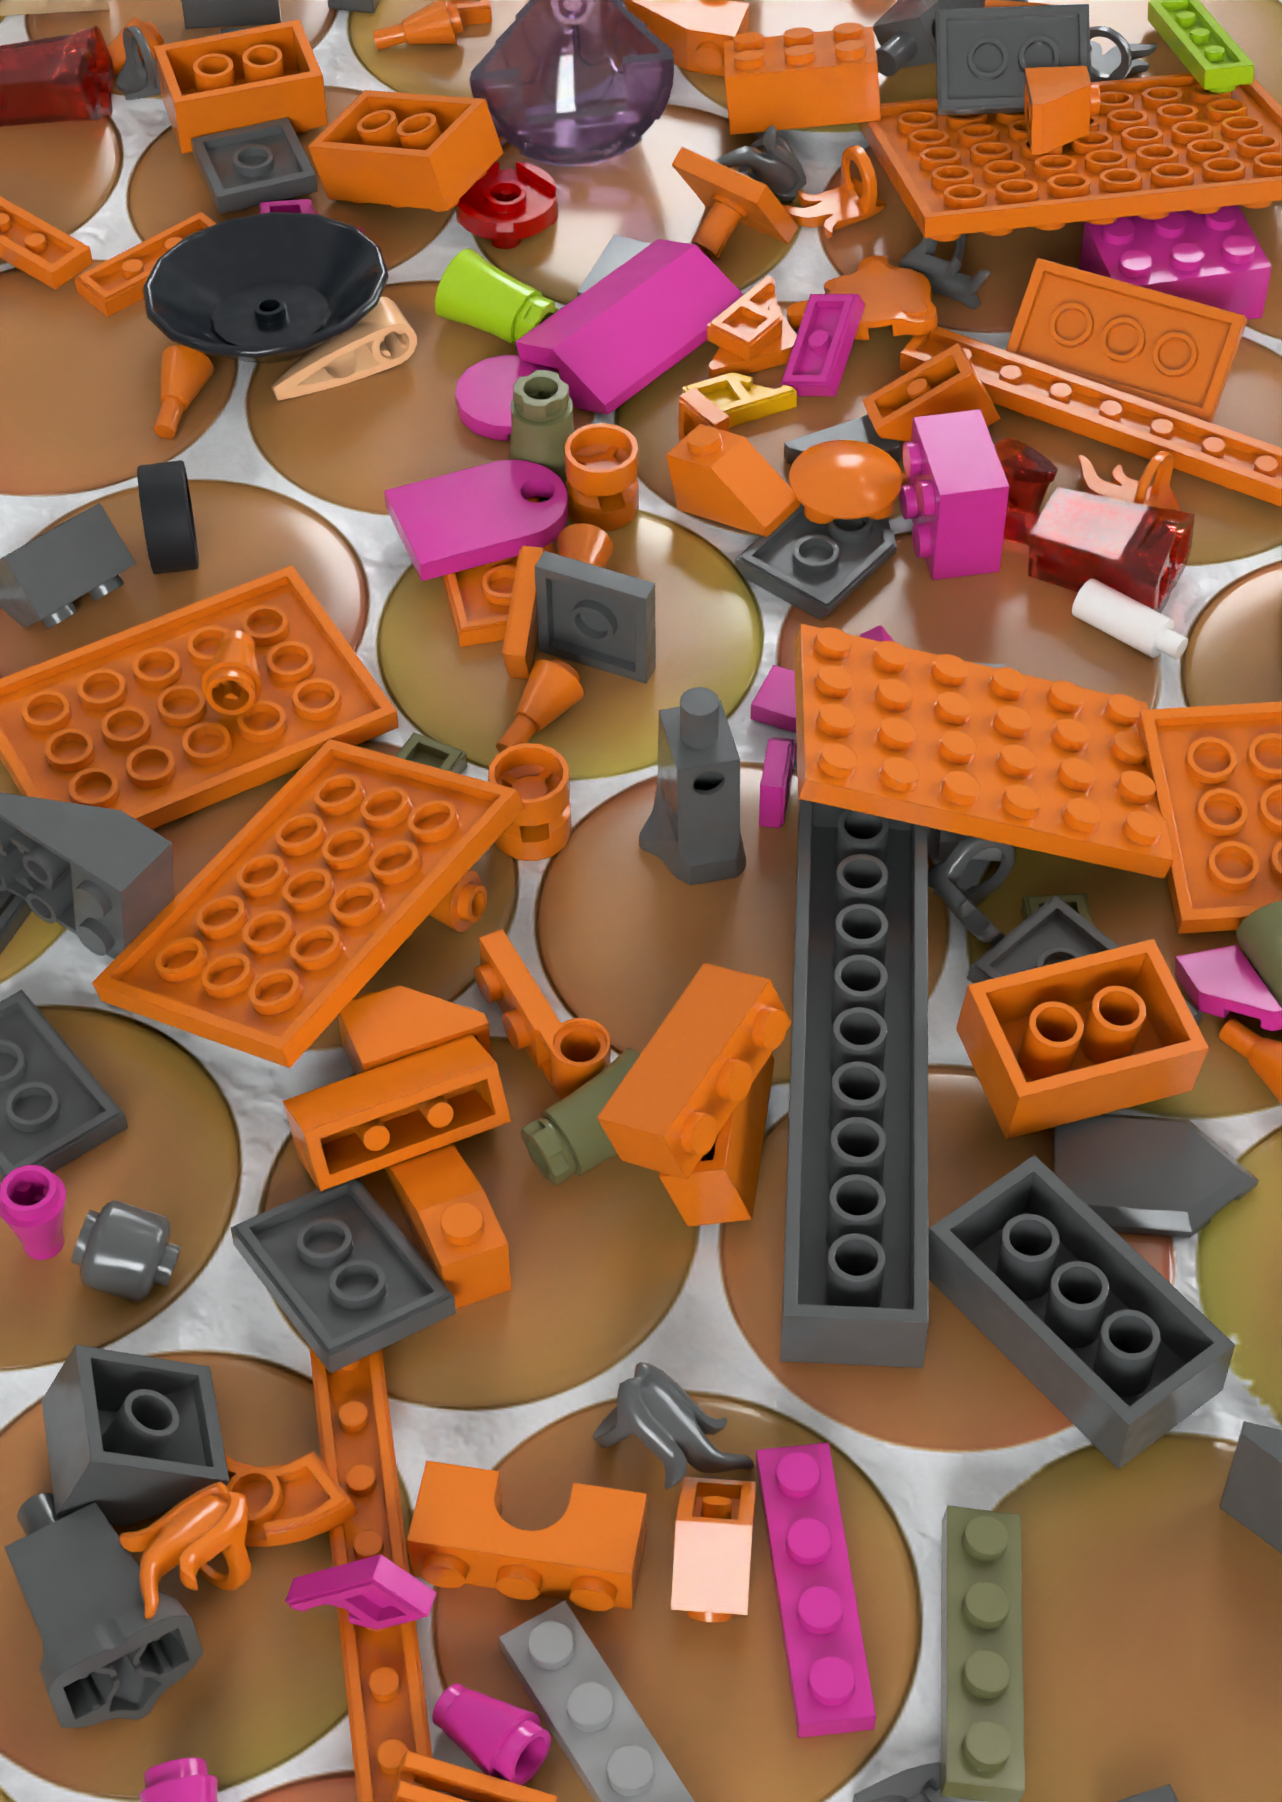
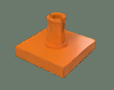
M681 147L671 165L702 203L710 208L696 235L692 238L691 244L697 245L709 257L718 259L738 222L789 245L798 229V225L766 184L685 147Z

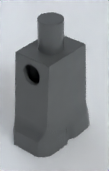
M898 0L872 26L881 46L876 50L878 72L884 76H893L901 68L935 63L936 9L981 8L985 0Z
M703 687L692 688L684 692L680 698V707L659 710L657 787L652 813L639 834L640 848L659 857L675 877L689 885L736 878L746 867V856L740 833V757L721 700H719L715 692Z
M37 1494L25 1501L17 1514L18 1522L26 1536L4 1548L42 1638L43 1656L40 1671L61 1727L82 1728L116 1718L132 1720L144 1718L151 1712L158 1698L173 1684L187 1675L202 1656L203 1650L193 1620L176 1598L160 1590L159 1605L155 1615L150 1619L145 1618V1606L139 1587L140 1567L130 1552L121 1546L119 1536L96 1502L63 1518H58L55 1516L53 1494Z

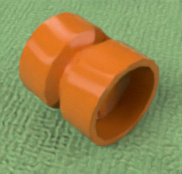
M607 423L589 424L576 429L567 438L564 446L568 516L575 524H591L605 532L615 531L627 526L636 517L639 509V484L637 480L639 467L636 438L628 430L618 425Z
M522 743L506 748L497 754L489 765L488 782L517 789L525 809L499 836L495 844L507 856L521 861H539L552 857L564 849L571 838L569 766L565 758L554 748L539 743Z

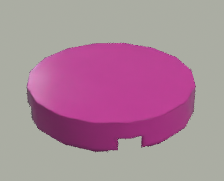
M501 355L476 363L467 368L457 381L455 402L461 422L475 434L492 440L508 441V434L511 435L510 405L513 399L514 383L519 377L528 376L535 372V370L558 372L548 366L523 362L519 355Z

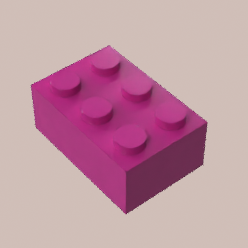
M1239 205L1224 206L1218 212L1211 214H1198L1186 210L1169 212V215L1162 219H1144L1139 216L1119 217L1116 222L1107 225H1095L1086 222L1079 263L1080 270L1245 315L1247 320L1262 318L1272 269Z

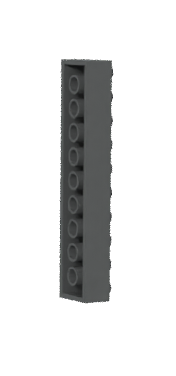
M799 799L780 1361L923 1368L929 1325L927 827Z

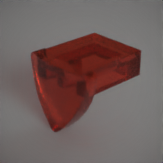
M1003 438L994 447L1009 484L1005 522L1021 531L1033 527L1049 483L1054 482L1058 469L1049 459L1029 445L1013 438Z

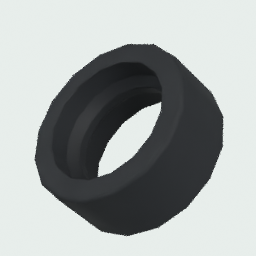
M178 460L138 466L137 479L148 556L153 573L163 574L198 569L199 556L196 530L184 461Z

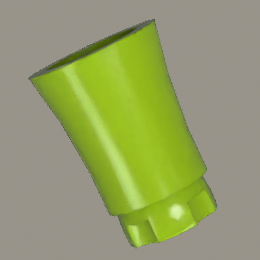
M470 248L460 251L451 260L441 277L435 296V311L438 317L472 326L495 335L513 345H516L515 342L559 311L555 307V302L543 297L539 290L516 280L496 268Z

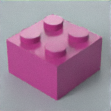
M981 409L913 417L911 442L903 444L902 452L908 484L901 485L899 502L903 518L905 520L912 519L913 522L912 540L916 557L925 558L932 580L999 572L1009 484Z

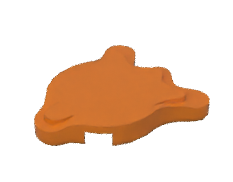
M873 255L866 257L860 261L858 269L854 273L828 280L824 284L825 294H859L865 303L854 339L870 340L868 328L892 325L893 336H918L927 334L937 327V310L931 301L932 289L929 279L924 274L912 269L890 265L888 258L885 256ZM808 300L796 302L787 308L788 323L792 328L799 329Z

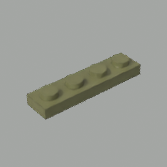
M947 1505L942 1519L940 1796L984 1802H1020L1025 1792L1021 1515Z

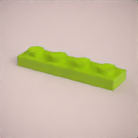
M1199 0L1148 1L1147 20L1203 89L1215 93H1226L1235 90L1238 85L1253 84L1254 63Z

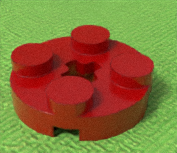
M494 162L487 170L485 176L477 180L455 206L457 222L470 233L485 239H491L492 245L496 248H515L521 243V239L534 236L557 221L558 200L554 179L543 169L529 163L516 162V170H499V162Z

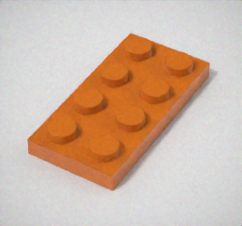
M1037 258L1006 351L1212 423L1239 347L1247 318L1245 315Z

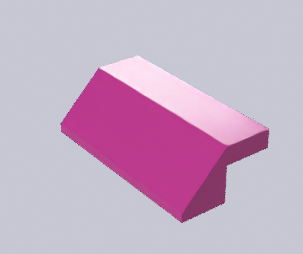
M657 239L522 336L515 344L521 361L553 367L559 370L561 380L569 386V396L572 399L574 408L608 415L707 341V325L744 294L697 245Z

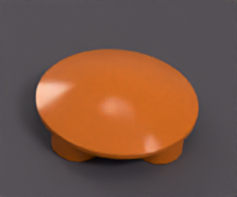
M832 440L806 449L794 460L789 471V485L796 499L804 505V515L811 522L827 524L835 519L847 520L864 517L880 520L887 518L894 511V501L901 491L902 473L897 462L887 452L874 445L855 440Z

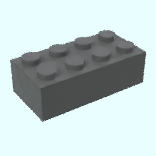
M1035 1155L929 1228V1280L1117 1469H1120L1223 1390L1235 1344Z

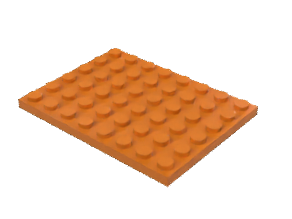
M1191 73L1091 82V84L1099 83L1100 111L1099 115L1090 116V134L1042 155H1031L1024 122V112L937 115V98L882 103L880 104L881 121L858 123L859 129L924 238L930 237L936 241H953L960 238L961 234L983 232L991 236H1003L1010 234L1015 228L1024 227L1058 230L1063 228L1065 223L1087 221L1095 225H1107L1116 222L1119 217L1139 216L1144 219H1162L1167 217L1169 212L1186 210L1198 214H1211L1218 212L1221 207L1233 205L1259 209L1269 207L1272 201L1282 200V107L1255 78L1253 79V84L1238 85L1235 90L1226 93H1215L1203 89Z

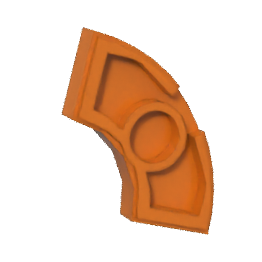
M314 1451L288 1464L267 1467H255L236 1462L225 1454L229 1475V1483L226 1487L229 1492L243 1494L247 1500L248 1525L245 1546L270 1547L303 1541L325 1533L358 1514L352 1500Z

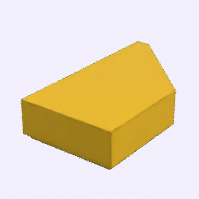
M734 372L683 387V394L695 388L729 416V428L797 407V391L794 387L782 385L780 388L772 389L753 384V377Z

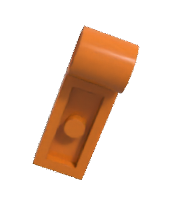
M503 929L479 938L481 965L474 968V975L483 998L488 1004L497 1002L503 1012V1026L512 1046L516 1050L522 1048L526 1050L537 1070L541 1069L555 1094L561 1100L611 1063L609 1033L600 1023L587 1018H574L561 1023Z

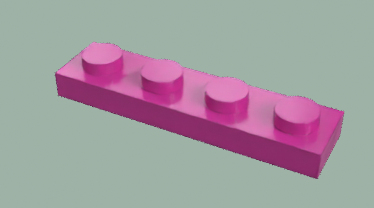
M829 1442L756 1450L757 1477L797 1736L802 1738L874 1730L876 1713Z

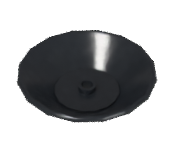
M269 212L228 219L186 236L157 259L142 291L147 318L172 342L208 355L270 364L297 358L347 332L377 306L389 275L382 249L357 227L319 214Z

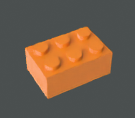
M300 19L154 46L161 97L182 154L193 152L191 138L286 117L289 118L295 133H304L314 128L328 126L323 74Z
M849 22L835 26L832 31L813 32L810 28L798 27L786 30L781 36L763 37L761 33L747 32L736 35L733 40L724 41L725 86L730 135L766 132L771 125L777 131L881 121L878 62L873 27H863L860 23Z
M365 90L308 146L328 199L352 201L355 204L391 205L394 208H424L435 212L448 211L455 207L469 188L477 180L485 176L491 165L504 153L486 99Z
M1154 939L969 984L956 1027L1006 1140L1190 1092L1194 1087L1209 1049Z

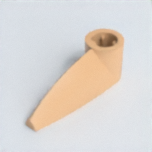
M381 296L377 306L351 329L303 356L271 385L277 401L323 391L368 377L408 360L417 346V335L395 302L388 297Z

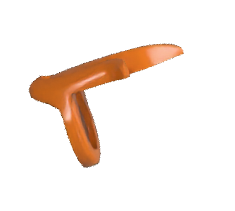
M859 145L847 147L842 153L840 187L819 194H808L798 191V199L802 208L782 204L798 226L809 228L824 226V236L832 238L833 232L837 229L866 220L883 211L886 202L877 199L878 191L875 171L870 158L863 148ZM850 160H853L857 165L862 182L852 177Z
M1166 451L1157 452L1147 464L1139 481L1125 476L1122 465H1117L1112 471V483L1100 479L1096 475L1089 459L1079 455L1078 462L1081 468L1083 487L1088 496L1093 500L1085 505L1083 516H1104L1132 527L1165 534L1170 531L1171 524L1180 518V507L1170 486L1174 466V457L1171 453ZM1156 470H1157V474H1156V477H1155L1153 486H1151V485H1150L1151 480H1152V478H1153V476H1154V474H1155V472H1156Z
M222 1482L211 1484L179 1502L150 1526L139 1531L122 1533L119 1536V1543L124 1549L130 1552H143L140 1562L139 1587L145 1606L144 1615L146 1619L152 1618L158 1609L159 1583L162 1576L178 1564L181 1583L186 1588L198 1590L199 1588L196 1580L197 1572L210 1584L224 1591L239 1589L251 1577V1563L245 1547L248 1505L243 1494L229 1492L226 1485ZM222 1552L229 1567V1575L216 1572L207 1562Z

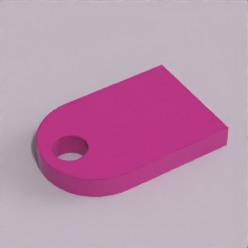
M524 460L491 462L384 491L386 509L421 581L519 555V549H522L523 545L543 548L558 537L568 521V493L561 478L545 466ZM536 496L549 498V500L541 503L527 501V499Z

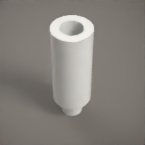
M1094 578L1089 579L1081 587L1072 606L1073 616L1152 658L1157 657L1163 652L1174 659H1178L1187 647L1188 638L1174 632V620Z

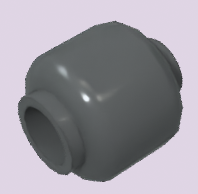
M114 1200L102 1207L100 1213L89 1210L80 1231L71 1263L81 1266L80 1276L86 1286L138 1302L149 1295L154 1283L168 1287L181 1246L169 1243L171 1223L167 1217Z

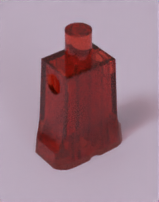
M92 26L63 36L0 46V127L71 121H97L101 117L112 116L113 62L98 26Z
M1056 487L1042 513L1007 504L1003 539L1029 546V577L1079 592L1089 579L1094 578L1162 613L1172 590L1176 587L1187 564L1192 547L1195 514Z

